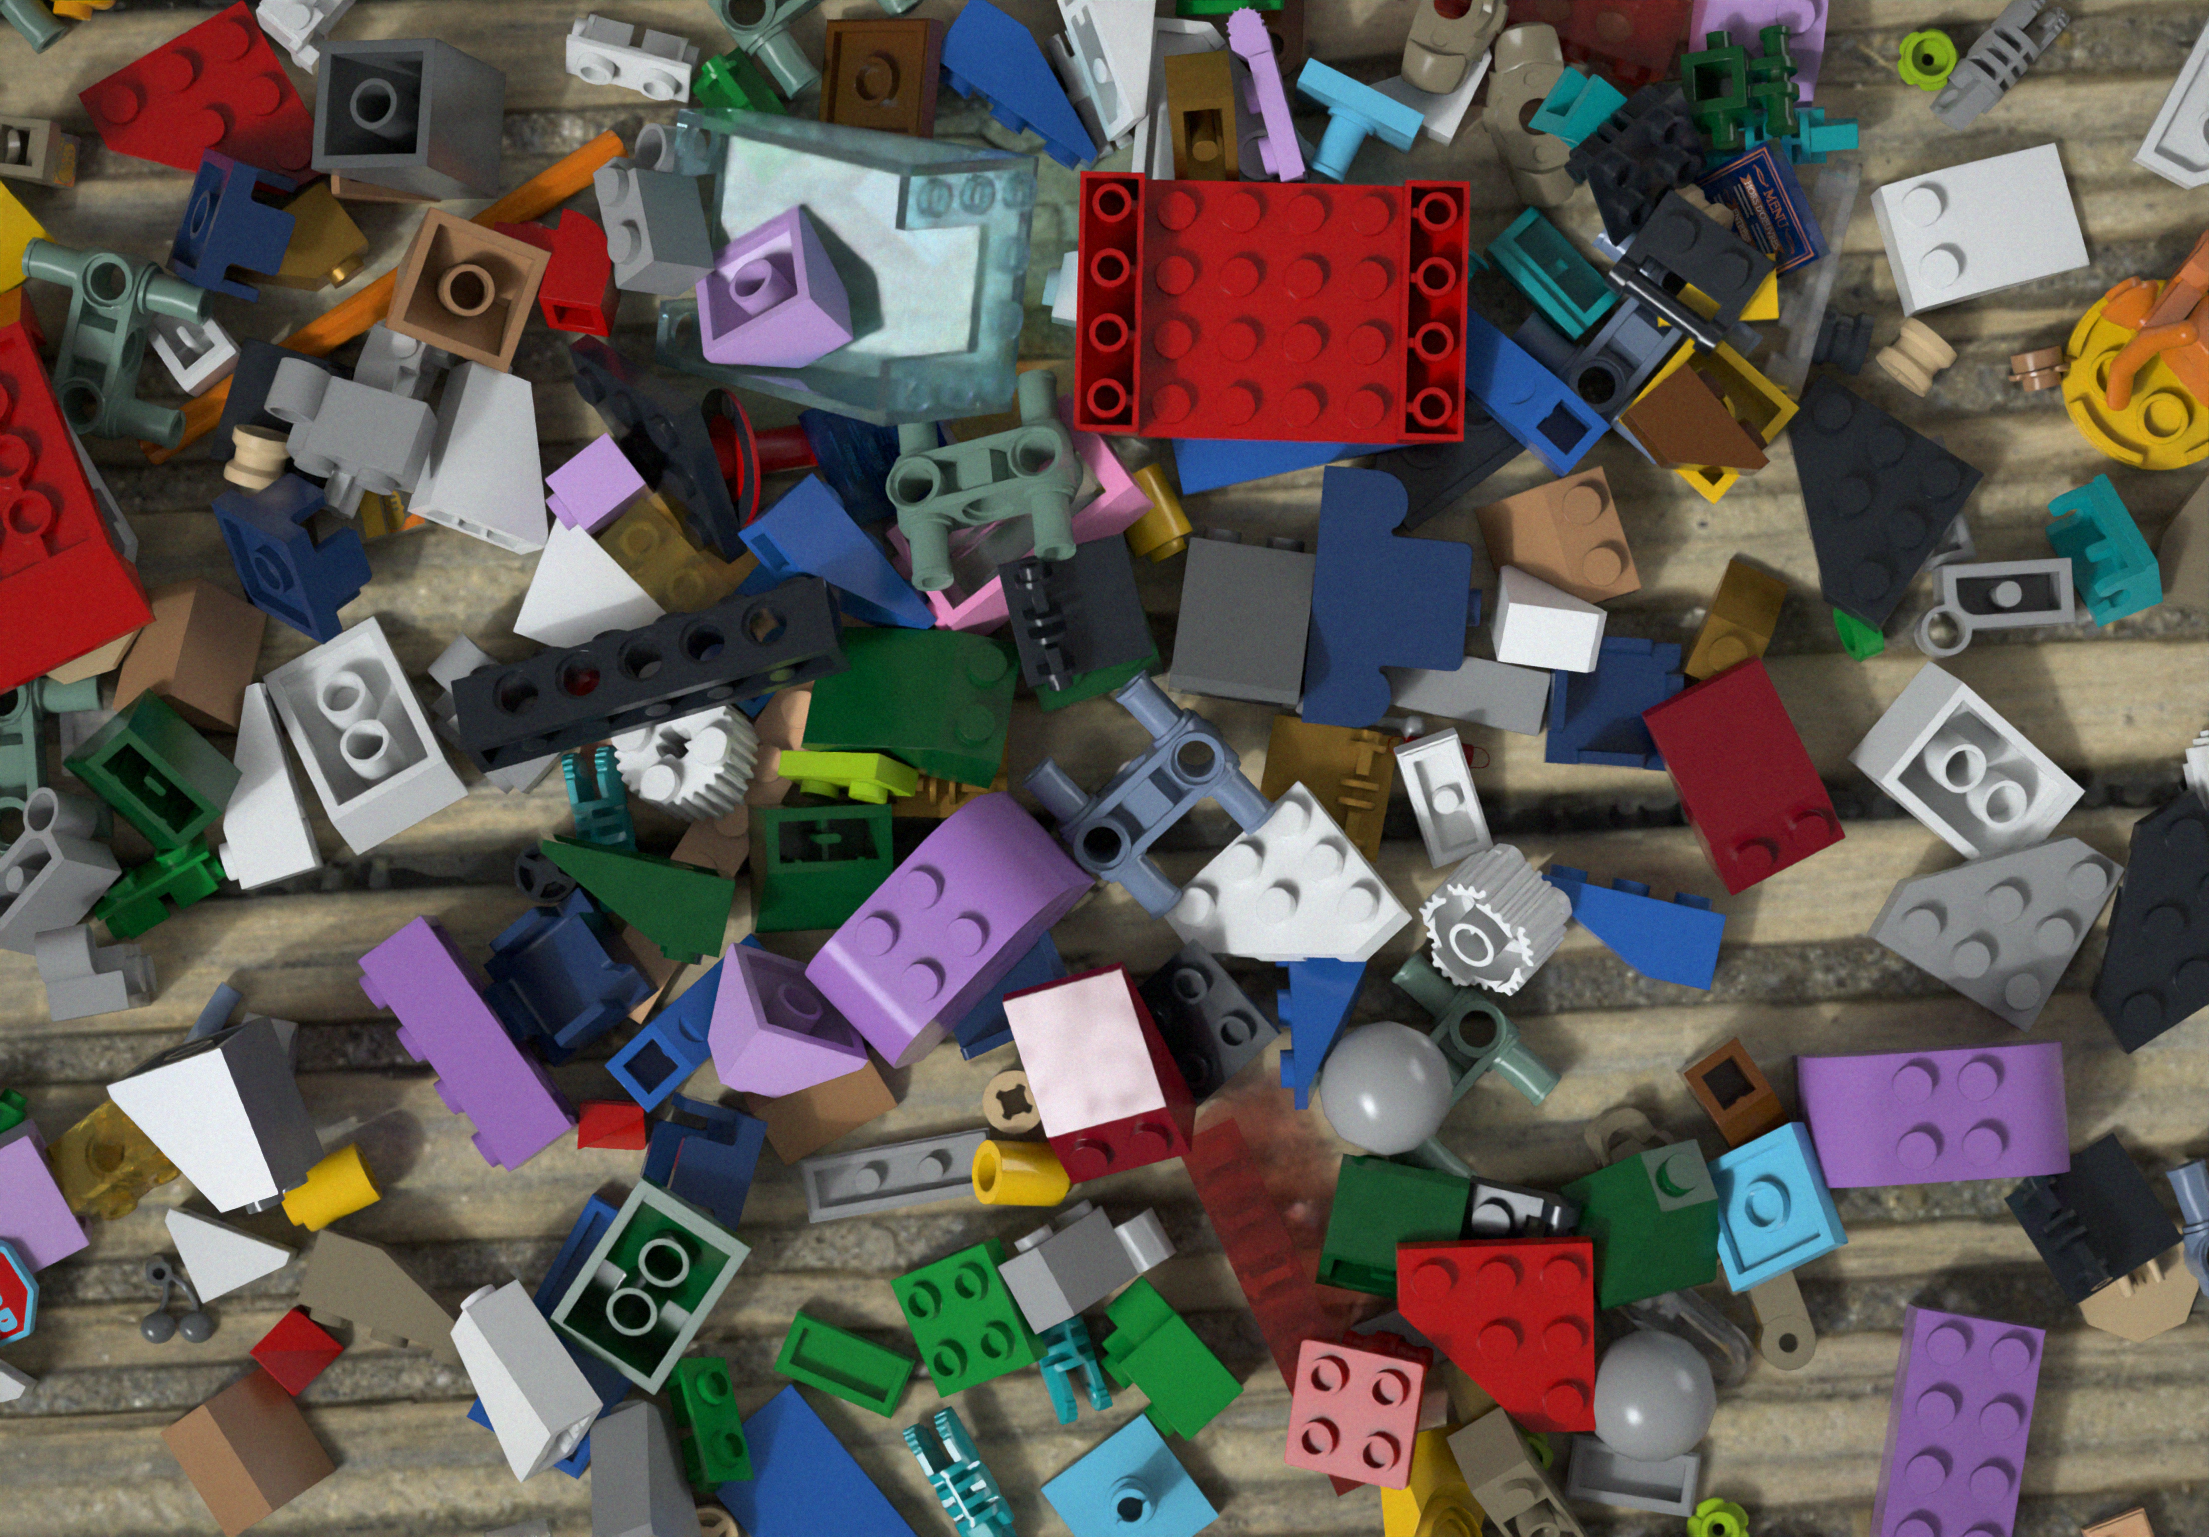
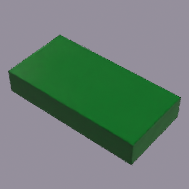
M798 1309L773 1370L891 1419L916 1358Z

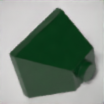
M1697 1139L1637 1153L1567 1184L1556 1191L1557 1195L1573 1198L1582 1205L1579 1223L1576 1226H1572L1570 1232L1572 1237L1590 1236L1593 1242V1295L1599 1311L1712 1283L1717 1278L1719 1198Z

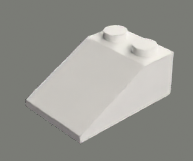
M2055 143L1944 168L1879 187L1870 196L1905 318L2090 265Z
M374 616L339 634L326 644L319 645L262 677L332 824L357 856L470 794L439 732L433 727L432 719Z
M1931 661L1924 665L1847 758L1884 792L1966 860L1976 859L2005 850L2015 851L2042 843V840L2048 837L2085 792L1964 682Z

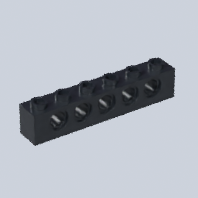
M823 576L813 579L810 577L791 578L782 582L777 589L753 596L746 594L731 595L719 600L714 607L693 613H667L658 617L653 624L633 630H607L594 636L592 641L573 647L543 648L533 653L530 659L506 666L500 664L483 665L472 670L469 676L450 682L463 751L478 770L484 774L852 670L837 600ZM786 627L784 634L778 640L771 643H762L764 636L771 629ZM716 644H724L722 651L716 657L706 661L700 660L701 655L707 648ZM656 661L662 662L658 671L652 676L638 678L641 670L646 665ZM592 679H600L597 687L592 692L577 696L579 688L585 682ZM538 696L532 708L522 713H515L518 705L524 699Z

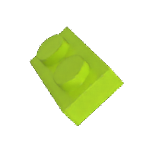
M782 750L777 775L801 785L800 794L810 799L823 802H837L839 793L848 794L849 797L858 801L886 804L888 795L915 796L919 771L878 753Z

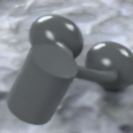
M163 1255L151 1256L145 1265L146 1277L152 1285L163 1286V1298L159 1309L156 1312L150 1313L142 1320L140 1326L142 1336L154 1344L165 1343L174 1336L176 1331L175 1321L170 1315L164 1313L169 1301V1281L172 1280L184 1289L192 1302L194 1311L185 1315L180 1321L179 1331L181 1336L191 1343L207 1341L214 1333L215 1326L212 1318L208 1314L200 1312L198 1300L188 1284L172 1273L169 1259Z

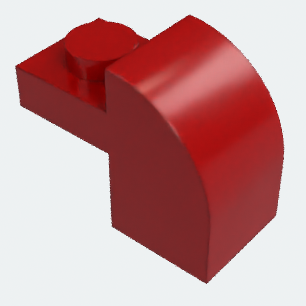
M565 208L563 209L557 230L549 229L547 226L534 221H521L517 224L496 221L493 231L551 253L541 280L542 285L538 295L548 328L610 337L620 303L621 289L616 288L612 260L607 250L608 240L600 227L587 216Z

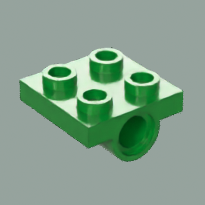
M998 1236L966 1246L890 1281L940 1398L1025 1367L1049 1355L1041 1334L1035 1335L998 1269L999 1265L1008 1261Z

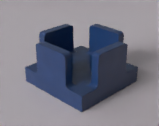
M205 147L165 268L194 285L216 292L221 291L258 303L261 290L246 282L224 276L227 266L231 263L271 276L278 274L296 219L294 215L268 206L266 201L251 196L255 181L295 193L298 181L285 174Z
M287 473L252 497H245L229 489L214 499L211 505L248 603L323 645L343 632L337 611L361 594L360 587L371 580L372 572L356 530L344 526L313 547L307 530L299 525L328 504L325 491L293 473Z
M1602 636L1595 671L1584 673L1550 668L1551 679L1548 690L1543 763L1667 772L1641 712L1683 691L1684 674H1680L1682 644L1654 642L1653 639Z
M577 888L554 907L535 906L489 943L495 956L483 965L495 982L482 991L486 999L515 1040L518 1042L537 1043L554 1068L568 1065L659 991L657 985L606 913L601 911L599 903L586 888Z
M674 1091L671 1104L683 1111L707 1117L706 1126L703 1129H696L663 1119L657 1120L644 1158L640 1177L645 1173L736 1232L768 1122L733 1105L715 1100L712 1102Z

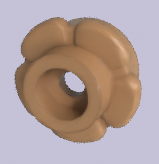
M2060 344L2024 351L2010 356L2014 374L2009 375L2008 379L2011 382L2022 380L2024 392L2053 387L2062 384L2060 372L2070 369L2071 363L2064 362Z

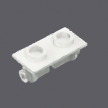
M590 14L588 20L576 18L572 35L568 34L566 39L567 73L578 75L584 81L596 85L610 83L638 90L643 95L655 100L674 99L689 103L691 74L696 72L701 48L690 45L689 38L647 29L641 48L630 46L634 35V25L598 17L594 14Z

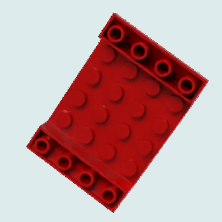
M1080 171L1073 431L1146 439L1368 445L1463 442L1470 181L1405 180L1403 186L1164 180L1145 179V173Z
M23 286L0 296V695L157 621L135 564L115 548L38 352V348L48 343L28 292Z

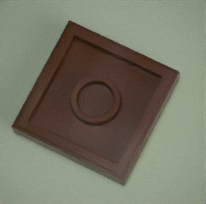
M933 18L827 19L816 146L827 149H932L944 22Z

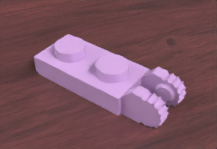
M1248 6L1246 9L1240 7L1238 11L1233 10L1234 14L1232 16H1228L1230 20L1226 23L1229 28L1227 32L1231 34L1229 41L1235 56L1248 63L1252 75L1241 77V83L1250 114L1263 113L1269 136L1258 139V145L1268 176L1279 173L1282 183H1308L1307 179H1310L1272 40L1267 31L1268 27L1264 25L1265 21L1261 19L1262 15L1260 13L1257 14L1255 9L1251 10Z

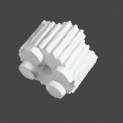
M730 704L611 738L612 744L618 749V751L614 752V755L621 761L616 766L617 770L624 774L621 779L630 786L629 790L664 815H669L675 820L683 818L687 822H692L694 817L700 821H705L706 816L714 817L721 821L723 820L724 812L727 811L731 815L735 812L734 805L736 803L743 806L745 803L743 796L749 788L745 781L746 779L754 778L755 774L750 771V768L757 765L758 762L752 754L758 751V746L756 745L761 740L759 736L753 733L756 728L747 721L748 718Z
M1499 843L1488 853L1485 850H1480L1477 854L1472 853L1430 894L1419 908V911L1423 914L1424 925L1430 928L1426 933L1427 937L1435 941L1432 944L1434 949L1431 952L1434 958L1432 964L1434 967H1441V975L1444 977L1450 976L1452 984L1455 986L1458 984L1468 986L1470 983L1475 986L1477 983H1481L1484 990H1488L1492 986L1495 992H1505L1511 996L1526 983L1564 941L1562 935L1567 931V928L1563 924L1572 914L1569 897L1562 890L1551 887L1550 881H1543L1541 878L1543 873L1540 870L1534 872L1532 864L1526 863L1521 851L1513 845Z

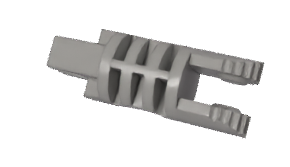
M2012 0L1991 24V29L1985 31L1968 50L1966 58H1961L1955 65L1952 72L1948 75L1949 82L1931 104L1930 110L1946 126L1962 131L1980 113L1986 114L2002 99L2004 92L2008 89L2010 90L2028 69V64L2034 62L2069 23L2071 18L2060 6L2058 8L2056 6L2052 9L2048 8L2023 33L2022 30L2035 17L2037 11L2042 8L2046 1Z

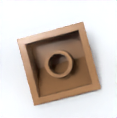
M1602 466L1532 488L1475 510L1497 581L1500 568L1505 565H1511L1592 605L1634 593L1642 588Z

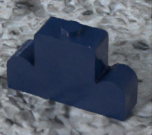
M1324 466L1302 723L1345 727H1366L1379 721L1387 712L1393 697L1392 683L1387 673L1382 671L1381 666L1457 671L1464 661L1467 626L1479 627L1483 589L1470 588L1474 553L1472 545L1465 541L1396 535L1394 528L1400 526L1407 517L1410 508V496L1404 482L1394 473L1378 469Z

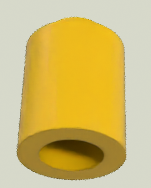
M1159 462L1132 473L1155 507L1123 531L1136 560L1149 555L1153 565L1186 550L1188 547L1183 537L1193 532Z
M985 1140L977 1148L973 1159L972 1183L975 1195L982 1204L1058 1206L1074 1185L1071 1183L1050 1142Z
M355 1141L325 1155L326 1158L306 1172L309 1179L306 1184L283 1193L285 1200L281 1203L295 1227L305 1223L307 1228L313 1233L383 1199L376 1175L363 1150Z

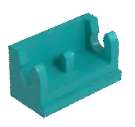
M1531 205L1486 247L1483 256L1554 329L1573 344L1622 295L1618 296L1603 285L1605 279L1542 215L1543 213L1536 206Z
M2105 473L2093 477V482L2066 492L2052 500L2048 504V508L2053 517L2064 515L2073 509H2077V511L2067 518H2060L2045 527L2046 539L2057 558H2071L2073 586L2098 628L2163 602L2158 561Z

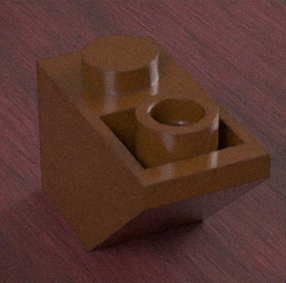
M1687 362L1620 418L1656 463L1664 469L1753 476L1770 462L1762 452L1768 447V444L1757 428L1745 417L1736 421L1721 404L1726 394L1719 383L1702 367L1694 372Z
M1726 1036L1676 1071L1730 1152L1791 1122L1774 1091L1737 1037Z

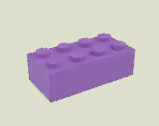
M420 915L357 960L365 971V974L358 978L360 985L380 1010L387 1007L388 1009L391 1008L403 1024L396 1031L401 1043L418 1063L423 1059L431 1063L441 1079L433 1084L437 1093L455 1115L460 1112H466L479 1130L471 1136L472 1141L493 1168L498 1164H503L508 1172L515 1170L579 1126V1114L529 1044L527 1042H518L509 1032L482 992L487 988L486 984L436 915Z
M1907 1303L1869 1537H2012L2046 1330L2028 1323Z

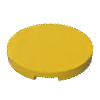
M2156 280V282L2159 285V290L2163 287L2167 280ZM2206 291V293L2201 297V299L2204 296L2209 295V292ZM2103 296L2077 321L2069 335L2063 352L2064 362H2070L2071 368L2061 372V389L2066 409L2075 427L2083 438L2102 455L2119 464L2147 471L2173 470L2208 457L2209 408L2204 407L2164 363L2160 356V351L2135 373L2129 406L2123 411H2114L2107 406L2105 395L2110 363L2136 331L2133 328L2128 330L2103 319L2100 311L2108 304L2107 299Z

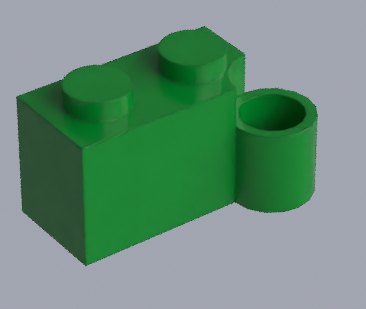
M1143 1275L1138 1277L1103 1309L1117 1327L1101 1340V1344L1109 1354L1100 1362L1125 1390L1133 1383L1139 1387L1151 1401L1143 1409L1144 1412L1168 1438L1178 1431L1186 1441H1189L1244 1391V1386L1163 1294L1156 1290Z

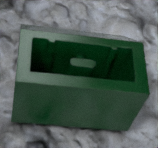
M149 688L145 689L68 755L62 764L156 849L182 848L222 815L243 774Z
M842 800L837 802L820 801L748 805L752 933L840 929L892 875V809L890 803L872 804L858 800Z
M1343 1153L1325 1218L1315 1283L1397 1300L1396 1243L1458 1241L1471 1179L1454 1176L1441 1168L1428 1167L1419 1169L1389 1163L1386 1159L1376 1155L1354 1156Z

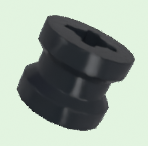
M1824 302L1812 334L1807 363L1821 366L1826 362L1840 365L1843 373L1858 376L1868 350L1875 316L1865 312H1861L1856 316L1844 314L1838 305Z
M536 842L525 847L517 857L514 868L516 884L522 894L532 901L544 904L558 903L580 886V883L560 868L559 871V867L541 853Z

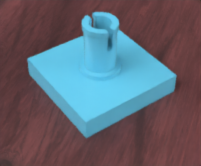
M1309 58L1297 82L1294 98L1332 117L1312 159L1309 160L1306 167L1317 175L1336 184H1343L1345 175L1366 135L1408 155L1425 118V115L1312 58Z
M1790 1122L1706 1164L1719 1198L1717 1250L1733 1292L1748 1291L1849 1243L1829 1188H1826L1818 1159L1804 1122Z
M1144 1411L1040 1488L1075 1537H1192L1219 1517L1217 1510Z

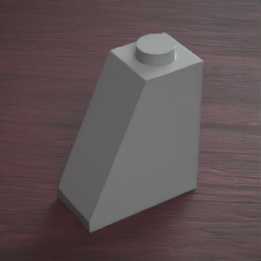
M634 1399L613 1406L610 1409L611 1415L593 1421L590 1426L592 1537H702L674 1415L644 1399Z

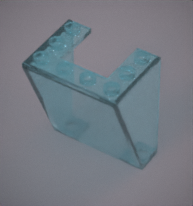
M730 107L679 109L673 174L681 176L716 174L710 231L712 253L798 205L807 215L848 293L854 339L802 368L711 363L703 355L697 297L660 300L654 363L883 427L1011 412L1013 394L1016 388L1015 373L1019 337L1024 318L1023 301L1027 267L1031 256L1030 238L1034 203L1038 193L1037 176L1040 157ZM703 128L710 130L711 141L705 155L698 159L694 152V139L698 130ZM689 314L693 324L692 334L688 342L679 348L675 338L676 328L680 320Z

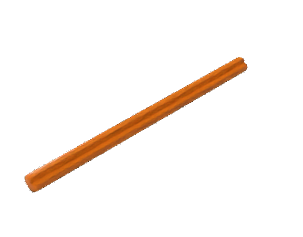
M607 130L468 221L493 230L496 221L513 224L521 221H535L594 183L593 173L615 156L629 158L628 151L618 135L613 130ZM398 266L277 345L324 358L374 326V323L377 324L378 321L383 320L388 315ZM234 373L209 388L198 398H194L179 408V410L185 412L186 426L181 442L176 449H166L162 445L137 439L139 447L151 463L155 465L163 463L218 427Z

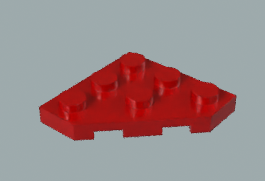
M244 0L237 2L77 94L108 149L116 154L135 159L139 158L196 175L205 147L297 180L298 184L295 193L255 181L253 189L284 199L291 197L329 175L311 169L315 121Z
M1590 1236L1396 1243L1397 1307L1399 1313L1529 1432L1596 1431L1594 1414L1593 1242Z

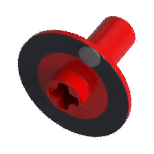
M720 387L714 388L706 394L701 405V412L740 528L745 527L754 519L760 498V475L821 466L823 462L805 423L753 431L743 405L732 391ZM824 420L811 422L810 425L807 422L825 464H828L827 460L831 464L833 458L822 436L824 433L833 454H835V450L827 435L829 431L834 442L828 423Z

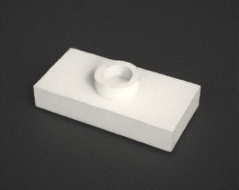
M1452 727L1393 748L1433 868L1435 869L1467 858L1472 853L1477 854L1480 850L1487 851L1492 849L1494 846L1455 728Z

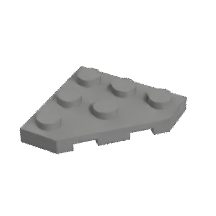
M2068 834L2044 839L2040 844L2019 850H2005L1958 863L1959 866L1932 874L1921 873L1899 879L1866 935L2013 1027L2028 1033L2125 868Z

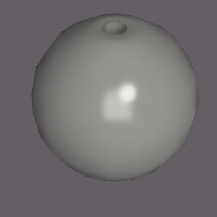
M1382 1021L1359 1026L1336 1043L1323 1063L1319 1093L1324 1115L1339 1137L1373 1153L1391 1155L1414 1150L1436 1134L1449 1113L1454 1086L1448 1060L1432 1038L1407 1026L1391 1021Z
M1663 1330L1633 1331L1611 1341L1594 1359L1595 1434L1615 1453L1638 1462H1666L1689 1452L1707 1434L1717 1409V1397L1706 1358L1686 1339Z

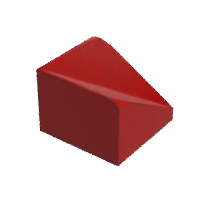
M584 1099L580 1103L577 1149L590 1147L643 1150L647 1145L649 1113L636 1100Z
M302 1304L293 1307L249 1352L294 1397L300 1395L346 1349L320 1322L309 1318L310 1312Z

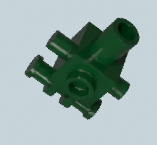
M1768 26L1759 31V39L1763 42L1764 57L1757 59L1743 44L1733 46L1731 32H1710L1706 35V51L1680 55L1682 77L1660 80L1669 89L1676 83L1681 86L1695 128L1702 135L1712 133L1714 148L1730 149L1739 145L1738 129L1764 125V108H1767L1768 122L1765 123V132L1767 134L1784 136L1798 131V122L1794 120L1793 103L1800 99V90L1798 84L1790 82V77L1798 73V60L1790 56L1789 40L1792 38V30L1788 26ZM1657 81L1642 83L1641 86H1643L1644 84L1652 86Z

